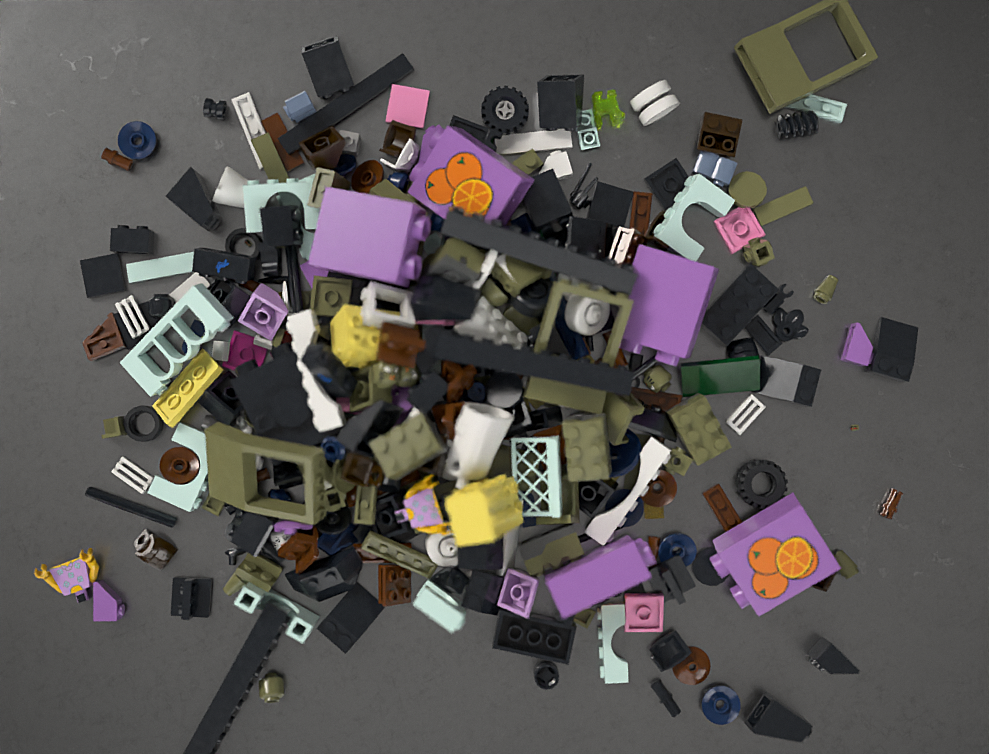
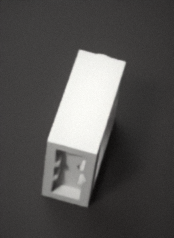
M370 282L361 294V300H363L361 309L363 325L375 326L381 329V323L385 321L413 328L415 318L409 304L413 292ZM375 298L400 304V316L375 311Z

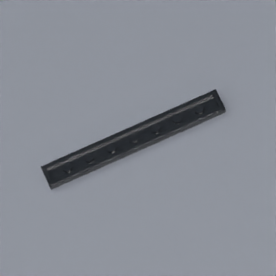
M403 53L350 90L277 138L288 155H291L300 148L299 142L331 125H335L392 86V84L414 70L413 66Z

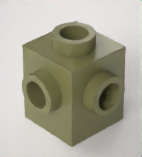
M757 237L749 240V244L743 246L745 251L743 255L749 264L760 267L775 258L772 245L768 240Z
M679 447L675 449L670 448L671 452L669 454L672 455L666 465L663 463L661 465L665 466L664 470L672 475L678 473L684 476L693 459L686 456L687 452ZM675 458H677L676 464L673 463V460Z
M334 486L325 490L326 511H338L340 507L345 506L346 492H339ZM333 493V498L328 499L327 495Z

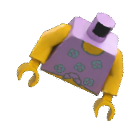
M431 474L410 488L404 500L405 509L396 511L395 515L398 523L410 520L412 528L415 527L420 532L447 535L452 533V531H447L446 525H450L451 522L444 523L433 489L438 482H431L430 478L434 476Z
M92 548L88 549V554L84 553L82 549L79 558L50 568V571H47L46 564L41 565L42 571L35 568V576L39 579L43 578L44 581L59 593H63L64 596L75 593L78 603L89 600L86 588L93 586V582L97 580L99 565L92 555Z

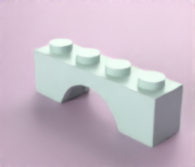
M623 602L601 603L600 608H597V620H601V627L598 628V639H602V647H599V659H603V666H600V678H604L605 684L628 683V663L626 659L617 656L611 647V639L614 632L626 624L625 604Z

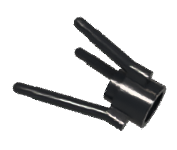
M592 163L587 165L575 189L570 194L571 198L569 201L579 210L582 207L586 209L591 203L592 197L588 199L587 193L598 181V177H595L584 191L579 190Z

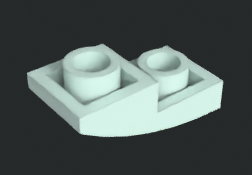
M592 109L582 111V124L576 128L581 150L600 146Z

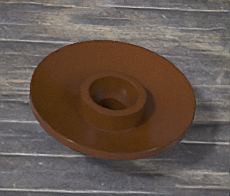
M368 160L360 164L354 171L351 179L353 191L368 195L372 187L382 182L384 176L383 166L376 160Z
M174 447L163 454L160 459L159 468L162 476L167 481L174 484H185L196 476L199 469V461L195 453L190 449ZM181 465L183 469L177 470L175 467Z
M658 469L661 472L655 480L651 479L647 484L649 489L645 495H640L646 504L653 507L668 505L673 501L677 493V483L674 477L662 469ZM657 483L661 485L658 490L654 489V485Z
M688 646L692 653L681 663L672 667V670L680 682L687 685H696L707 678L711 664L709 657L702 649ZM691 664L696 665V668L694 670L689 669V666Z

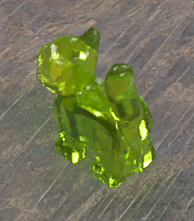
M608 90L607 98L602 99L603 91L592 94V110L597 128L602 127L601 116L610 114L609 119L613 127L620 124L625 118V112L619 109L616 100V90Z

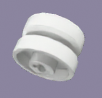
M662 80L648 87L630 101L634 111H642L639 119L643 126L659 120L680 104L676 95L666 96L671 90L667 80Z

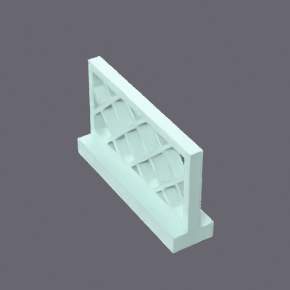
M560 436L511 438L514 480L518 484L523 479L531 487L525 494L518 489V494L521 496L519 501L524 499L532 506L528 511H522V516L561 517L563 508ZM517 442H523L529 447L523 456L516 450ZM538 442H546L547 450L543 455L534 448ZM530 450L539 457L533 465L524 458ZM521 460L530 467L524 475L517 470V464ZM540 460L547 464V471L543 475L534 467ZM531 469L540 476L534 484L525 477ZM541 479L548 484V490L544 494L535 487ZM532 489L541 496L535 503L526 497ZM542 498L549 504V511H541L536 506Z

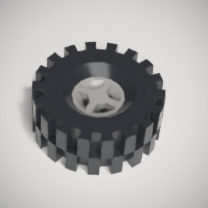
M504 85V88L498 86L496 90H490L489 94L484 97L481 105L482 121L485 123V127L500 131L503 135L517 134L519 130L521 131L528 120L529 104H527L526 97H523L521 91H516L515 87L510 89L506 85Z

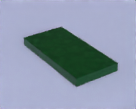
M759 356L681 363L683 397H691L697 393L713 395L760 390Z

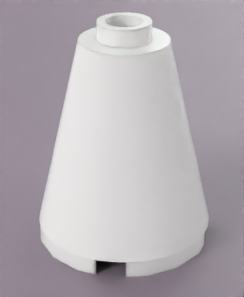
M227 166L212 201L245 208L243 185H246L249 180Z

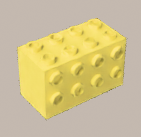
M343 305L330 322L332 351L346 368L357 367L363 369L379 363L377 352L381 329L375 326L363 325L362 307ZM375 309V311L400 316V312ZM415 322L412 329L418 330V324Z
M506 474L495 476L494 479L490 480L486 477L477 480V482L469 483L468 486L461 487L460 490L453 491V495L446 498V508L451 517V530L454 532L457 546L494 541L524 522L522 516L523 506L518 498V484L514 480V476L507 477Z

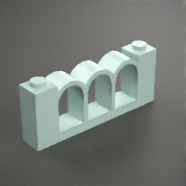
M203 283L193 285L128 353L120 364L150 397L157 394L160 396L167 391V385L171 382L169 378L180 373L183 362L194 358L198 354L200 344L212 340L218 331H225L230 326L229 322L233 319V316ZM189 308L205 326L203 338L198 337L180 318ZM171 326L187 343L188 351L185 356L181 355L163 336ZM154 344L168 358L170 362L169 373L162 371L146 353Z

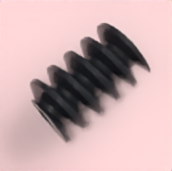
M809 110L807 113L802 111L800 114L795 112L792 116L789 113L785 116H777L776 130L779 138L782 133L785 139L788 138L789 132H791L792 137H795L796 131L799 132L800 136H803L804 130H806L807 135H810L811 129L814 130L815 134H818L819 121L816 113L812 110Z

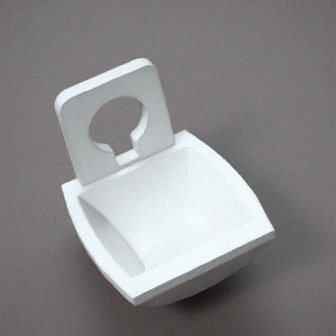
M409 139L395 165L382 158L380 161L398 172L409 173L419 160L421 148L412 139Z

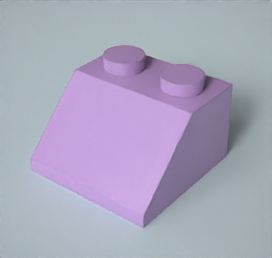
M261 283L253 292L238 322L272 341L286 317L288 309L276 291Z
M508 568L497 605L525 618H529L540 580L538 577H534V575L530 576L524 570Z

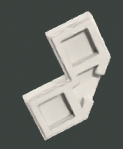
M490 249L485 253L486 257L479 277L469 287L479 290L492 269L498 254L497 251Z

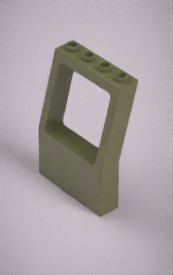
M823 0L778 24L742 38L734 47L769 114L802 100L869 66L878 58L875 48L871 45L848 0ZM830 11L857 60L812 82L806 75L784 33L824 12Z
M560 279L559 282L554 281L534 352L540 353L541 349L546 350L561 295L565 292L618 306L617 316L602 360L603 362L610 363V367H613L634 300L628 299L629 295L617 293V296L609 295V290L598 288V292L590 290L591 286L579 283V287L571 285L572 281ZM527 376L523 396L601 414L607 391Z
M220 422L205 429L209 496L244 511L314 525L326 516L324 449L254 436ZM256 454L299 462L304 465L305 505L263 497L258 494Z

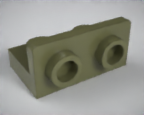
M247 553L243 562L237 567L235 574L269 592L279 578L283 568L260 554L255 557Z

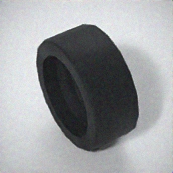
M246 228L232 231L225 241V250L235 253L233 250L235 240L240 236H249L255 242V251L251 256H256V261H258L261 257V253L258 251V243L262 242L259 235L255 232L247 233Z
M140 405L128 411L124 419L125 432L133 440L147 442L154 440L160 435L164 422L152 406ZM142 412L152 415L155 421L153 431L146 435H140L133 428V419Z

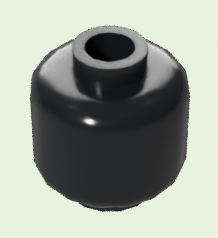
M153 294L154 297L149 299V316L156 318L157 322L174 306V299L169 297V294Z

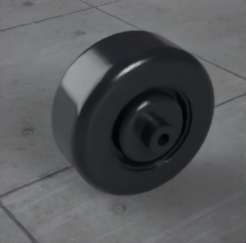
M541 277L522 288L516 297L510 294L512 306L524 316L542 318L547 307L553 281L549 278L544 280Z

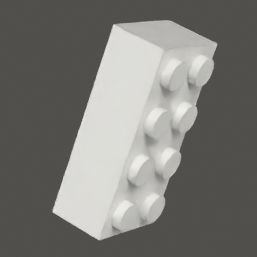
M482 296L479 298L472 320H461L455 323L454 329L461 335H473L474 340L482 341V338L494 340L493 344L501 345L503 341L513 343V347L521 349V345L527 346L528 343L526 334L521 332Z

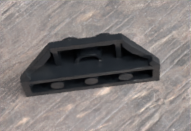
M637 399L645 409L642 414L633 416L628 427L676 443L677 434L665 410H662V407L652 404L650 406L644 404V401Z
M355 547L312 563L301 574H296V570L286 573L285 577L293 590L321 602L354 589L363 560Z

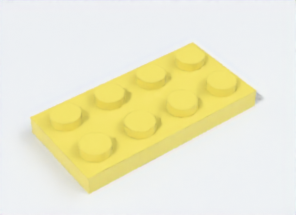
M202 348L152 407L165 423L173 428L224 369Z

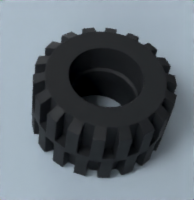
M757 459L747 462L746 466L740 468L741 472H738V480H736L735 484L738 486L736 490L740 493V498L745 503L756 508L765 509L785 497L783 494L788 490L786 487L788 479H785L786 473L781 470L779 465L772 461ZM760 472L767 473L771 479V488L764 495H757L752 489V480Z

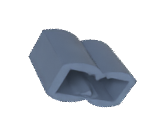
M306 91L284 101L286 106L283 108L291 121L295 120L296 123L307 119L317 112Z
M700 151L692 174H700L707 180L712 181L715 186L723 188L730 184L737 163L714 153Z

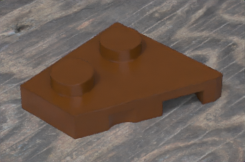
M113 312L109 313L101 326L98 325L93 333L82 342L89 361L96 360L126 347Z

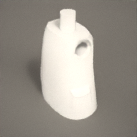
M464 404L462 413L455 426L456 435L448 462V471L458 477L457 488L461 489V487L468 486L470 480H481L487 476L494 456L514 419L509 412L486 404Z

